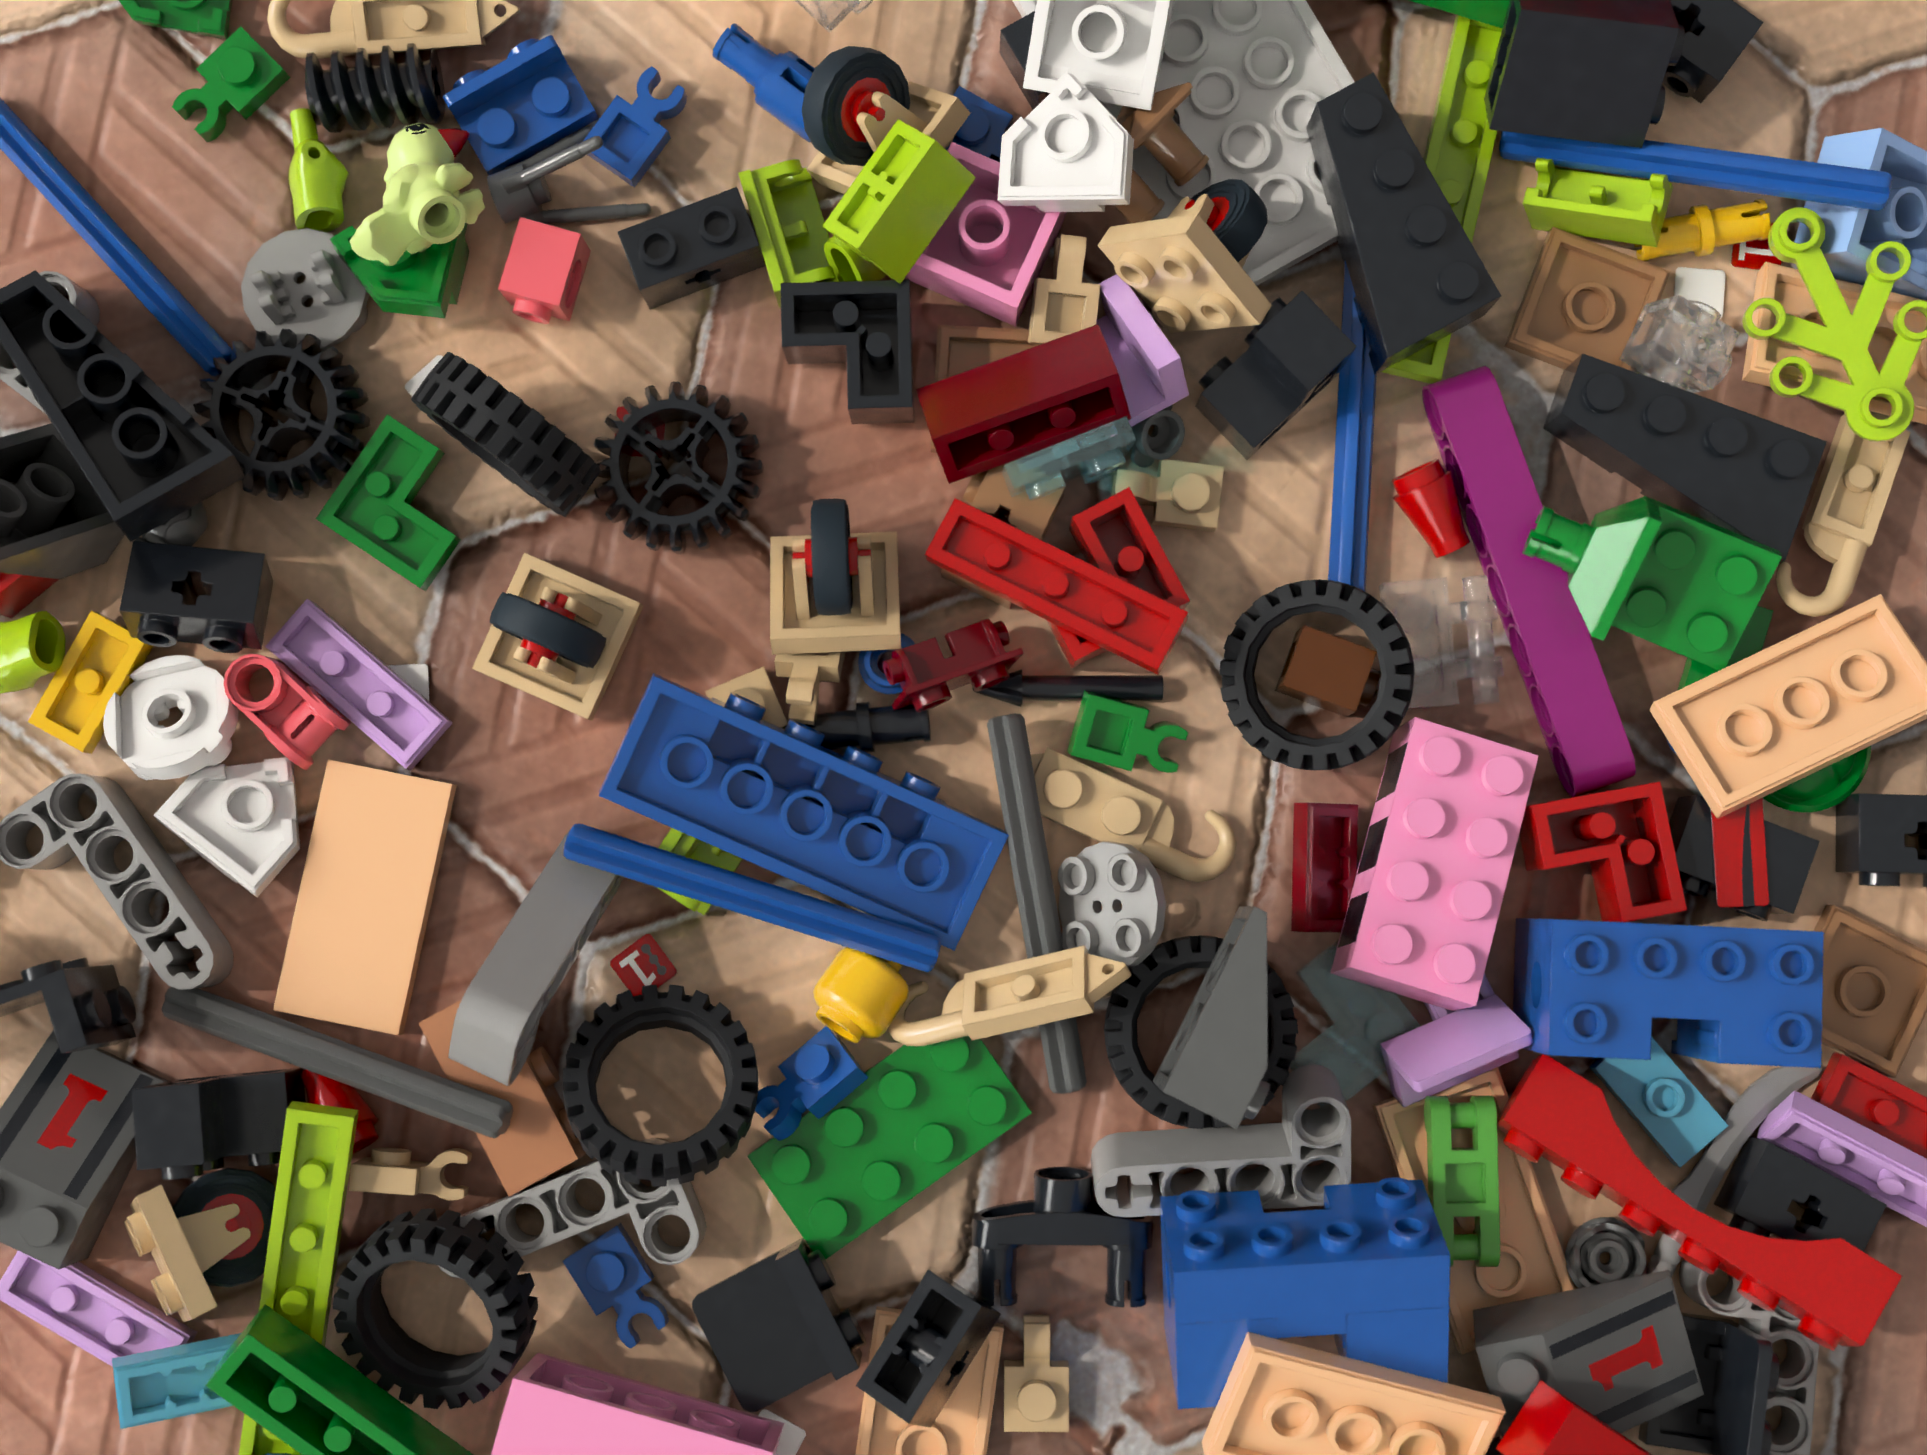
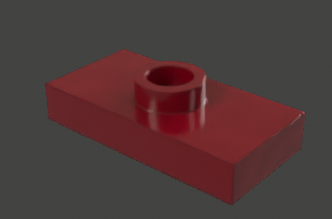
M1294 803L1291 931H1342L1357 874L1358 805Z

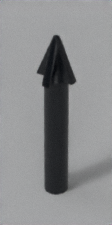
M1021 669L1009 673L1010 678L998 685L985 690L974 691L1020 707L1022 701H1082L1084 691L1121 701H1162L1163 676H1022Z

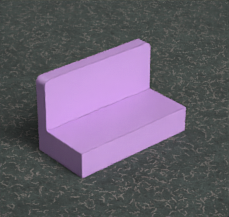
M1116 274L1099 283L1100 295L1106 316L1098 319L1096 325L1099 324L1119 373L1132 419L1118 424L1121 429L1126 430L1189 396V391L1180 356L1129 284L1125 283Z
M1495 994L1478 1001L1474 1007L1457 1010L1385 1041L1380 1046L1392 1094L1403 1107H1407L1425 1099L1427 1096L1437 1094L1519 1058L1518 1050L1531 1045L1533 1038L1531 1029Z

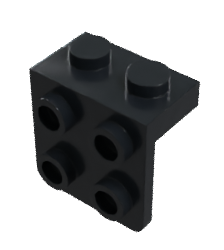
M87 958L76 959L63 964L61 960H54L25 969L20 972L22 979L0 985V1017L43 1002L46 1003L61 1054L111 1046L136 1037L132 1025L136 1020L135 1005L128 990L124 986H120L114 965L89 967Z
M804 1238L701 1291L692 1302V1310L741 1407L748 1412H757L830 1372L835 1380H838L860 1367L862 1358L860 1347L866 1344L864 1334L849 1308L841 1312L829 1289L836 1285L832 1271L821 1251L818 1249L811 1253Z
M1682 1313L1704 1395L1640 1424L1638 1439L1646 1445L1708 1453L1711 1455H1769L1772 1436L1769 1422L1765 1420L1768 1393L1772 1394L1775 1392L1779 1381V1360L1776 1353L1773 1352L1771 1342L1731 1319Z

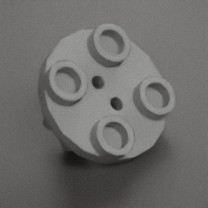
M309 228L282 232L263 243L247 263L241 285L244 311L255 330L267 332L271 336L274 345L283 328L291 329L297 335L296 346L307 334H312L321 340L320 349L324 350L346 340L352 332L358 331L366 323L368 316L366 305L369 293L336 253L330 241V238L333 237L332 234ZM305 275L304 283L297 284L298 277ZM312 298L314 301L312 306L305 307V301Z
M1112 841L1086 847L1077 856L1066 858L1058 870V882L1060 885L1058 911L1063 930V949L1066 950L1085 945L1091 955L1123 962L1128 968L1139 965L1154 951L1164 929L1166 900L1161 878L1154 865H1152L1147 856L1132 845Z

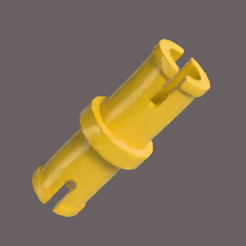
M1756 199L1749 203L1710 210L1705 204L1692 206L1688 214L1664 219L1657 247L1634 244V248L1642 246L1641 250H1637L1636 256L1639 260L1646 262L1649 259L1693 251L1696 256L1700 257L1711 255L1714 247L1752 240H1767L1771 228L1770 214L1760 215V212L1767 210V203L1764 199Z

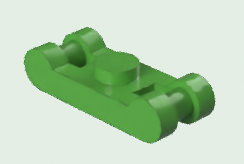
M1427 1096L1424 1103V1122L1427 1133L1428 1196L1450 1253V1267L1453 1266L1454 1261L1474 1260L1477 1267H1498L1500 1263L1497 1110L1494 1097L1471 1096L1470 1102H1449L1447 1096ZM1451 1129H1471L1473 1148H1452ZM1454 1217H1474L1475 1228L1473 1234H1454Z

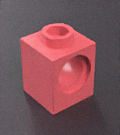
M520 217L498 290L508 303L514 306L512 312L519 317L541 324H549L551 316L570 321L591 250L580 233Z

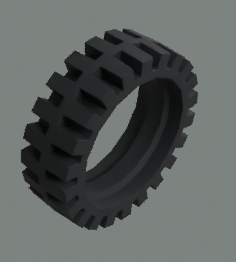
M447 352L411 398L421 411L441 426L450 436L461 442L470 452L476 454L483 462L497 470L503 477L516 484L532 498L534 497L541 504L563 517H566L583 498L601 472V468L594 463L595 461L589 455L582 451V448L565 437L566 434L555 425L546 421L544 416L534 408L527 406L513 392L507 391L498 381L490 376H486L479 368L451 352Z
M1320 579L1304 580L1276 588L1272 592L1261 596L1252 603L1253 605L1246 612L1242 613L1235 623L1234 630L1228 635L1223 648L1225 653L1223 660L1220 661L1219 675L1222 676V687L1220 689L1223 702H1226L1229 710V718L1233 725L1243 734L1242 737L1252 747L1258 749L1267 758L1288 767L1314 771L1332 770L1351 765L1368 757L1391 738L1401 724L1410 705L1414 689L1415 672L1408 639L1399 622L1381 602L1367 592L1346 583ZM1316 611L1342 615L1363 629L1377 650L1382 675L1377 700L1365 718L1341 735L1321 739L1293 734L1272 720L1259 700L1254 676L1259 650L1271 632L1293 616Z
M1185 936L1158 944L1154 951L1139 965L1128 968L1132 975L1113 989L1108 1001L1104 1024L1108 1059L1113 1072L1127 1094L1138 1105L1159 1119L1174 1125L1194 1129L1220 1128L1229 1125L1166 1094L1153 1082L1155 1075L1147 1068L1138 1047L1137 1019L1146 996L1164 978L1187 968L1210 967L1223 941V938L1213 936ZM1268 964V1068L1262 1080L1270 1083V1088L1262 1106H1266L1275 1097L1274 1093L1280 1085H1284L1289 1076L1288 1070L1292 1060H1295L1297 1051L1295 1042L1296 1034H1298L1297 1019L1294 1016V1005L1290 994L1286 991L1281 978Z
M657 984L642 986V994L634 997L631 991L627 990L616 995V1004L610 1007L604 1002L594 1010V1019L590 1023L584 1020L577 1030L576 1042L569 1045L566 1054V1066L563 1068V1097L570 1126L586 1154L591 1159L595 1157L599 1161L601 1168L614 1175L616 1171L622 1173L625 1181L639 1184L641 1179L651 1180L652 1186H667V1180L678 1178L679 1184L693 1181L694 1174L702 1170L707 1175L718 1168L720 1159L724 1156L729 1159L738 1149L739 1141L742 1137L745 1138L755 1113L758 1096V1068L753 1045L747 1039V1031L739 1020L736 1022L732 1020L731 1011L720 1002L713 1006L710 1004L709 995L698 990L695 991L693 996L685 995L684 986L669 985L668 992H658ZM669 1027L691 1032L711 1046L723 1065L726 1089L721 1108L704 1129L683 1141L655 1145L633 1140L610 1124L598 1104L596 1083L603 1061L620 1041L638 1031Z
M435 1208L421 1209L414 1217L411 1211L399 1214L392 1222L388 1220L381 1225L362 1244L341 1273L336 1284L339 1289L333 1296V1309L340 1312L334 1319L337 1333H348L341 1344L347 1356L357 1353L363 1355L355 1367L364 1376L369 1375L374 1370L382 1376L376 1384L386 1392H389L393 1385L396 1384L401 1387L398 1400L412 1405L417 1397L423 1394L424 1408L438 1409L446 1399L449 1409L463 1407L469 1399L473 1404L484 1399L490 1391L494 1392L510 1374L534 1333L537 1320L533 1318L538 1311L537 1297L529 1296L535 1286L531 1273L517 1275L524 1264V1260L519 1253L514 1251L506 1256L501 1253L507 1243V1240L502 1235L496 1232L489 1240H486L481 1236L486 1225L485 1223L472 1218L465 1227H461V1213L447 1210L437 1219ZM413 1260L439 1265L465 1280L483 1301L492 1323V1340L489 1346L481 1352L459 1356L433 1351L409 1337L391 1317L381 1293V1277L385 1269L394 1263Z

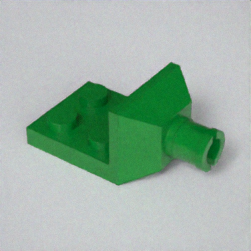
M1647 496L1595 514L1590 525L1584 522L1581 524L1555 513L1553 509L1543 506L1535 520L1536 528L1531 529L1522 554L1531 558L1537 557L1561 567L1563 571L1568 573V587L1592 637L1604 641L1610 627L1613 626L1719 671L1726 667L1782 558L1780 551Z

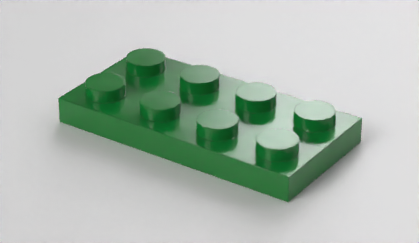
M969 1036L926 1046L902 1045L865 1071L869 1078L823 1117L818 1119L809 1111L801 1117L799 1126L789 1137L780 1141L772 1137L749 1153L747 1157L813 1252L819 1249L825 1259L829 1258L1032 1113L982 1039L971 1040Z

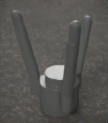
M588 126L570 136H566L524 161L507 166L505 170L487 176L491 196L505 224L518 220L520 217L544 224L646 216L651 213V206L647 203L555 210L542 209V204L551 201L550 191L544 176L602 147L603 140L600 136H594L583 141L592 130Z

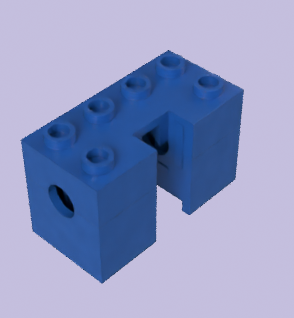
M1516 918L1513 1012L1531 1029L1533 1043L1523 1049L1552 1056L1651 1060L1652 1017L1677 1019V1041L1672 1040L1671 1053L1722 1064L1821 1068L1824 932Z
M1391 1177L1375 1183L1324 1186V1209L1264 1213L1258 1190L1219 1193L1191 1190L1180 1195L1160 1196L1164 1329L1178 1409L1217 1406L1247 1332L1275 1339L1333 1335L1340 1356L1448 1383L1450 1253L1423 1180Z

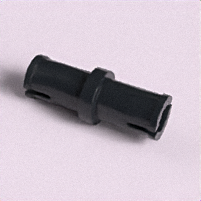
M870 702L856 703V709L817 713L814 725L805 724L825 735L820 746L829 750L845 749L850 745L860 747L861 750L868 753L875 752V745L922 740L924 742L931 741L929 711L916 712L914 704L893 710L892 706L871 708Z

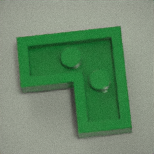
M387 414L316 519L424 591H427L461 541L459 537L410 505L445 453Z

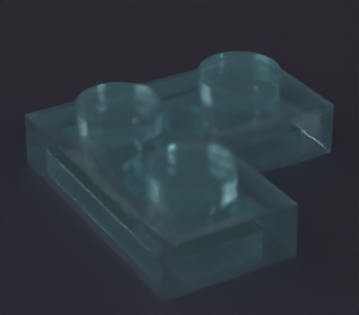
M1125 416L1004 465L1002 475L1011 497L1026 491L1029 500L1032 501L1064 488L1066 485L1063 476H1065L1066 481L1082 476L1085 485L1115 474L1117 469H1120L1119 466L1126 462L1125 457L1136 442V438L1128 418Z
M1338 940L1296 972L1335 1024L1296 1053L1295 1060H1292L1289 1068L1291 1071H1294L1300 1066L1315 1064L1332 1070L1339 1080L1345 1101H1347L1386 1071L1380 1044L1420 1027V1024L1396 993L1330 973ZM1318 1102L1316 1104L1321 1108L1326 1103Z

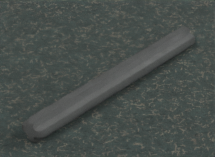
M1016 713L993 717L988 720L987 727L1005 832L1009 835L1007 844L1028 959L1064 950L1062 947V934L1025 719L1021 714ZM1076 1017L1039 1025L1050 1090L1057 1094L1073 1093L1081 1090L1086 1086L1087 1080Z
M170 987L165 993V1001L161 1010L164 1016L170 1020L490 1138H497L501 1134H505L510 1126L513 1106L504 1099L199 988L179 990Z

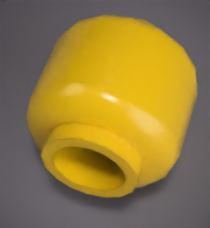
M848 947L841 949L814 987V999L819 1006L816 1017L834 1033L853 1043H859L862 1037L869 1039L881 1037L909 996L908 984L899 973L903 965Z

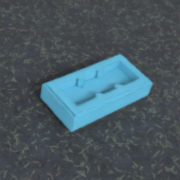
M1652 1036L1651 1060L1599 1058L1589 1066L1674 1166L1681 1168L1728 1127V1124Z
M241 1333L112 1358L120 1429L233 1406L206 1387V1384L223 1355Z

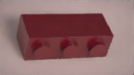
M1099 324L916 389L933 444L949 484L1132 419L1119 373Z

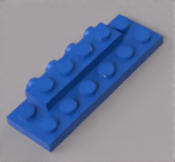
M653 673L599 790L600 797L875 917L937 936L942 946L955 951L1009 836L1004 830L947 805L943 800L936 798L941 787L923 777L906 771L902 781H898L879 772L883 761L863 750L848 745L844 755H840L820 746L825 735L803 723L789 719L786 728L783 729L762 720L766 708L743 696L730 693L725 703L713 697L710 699Z

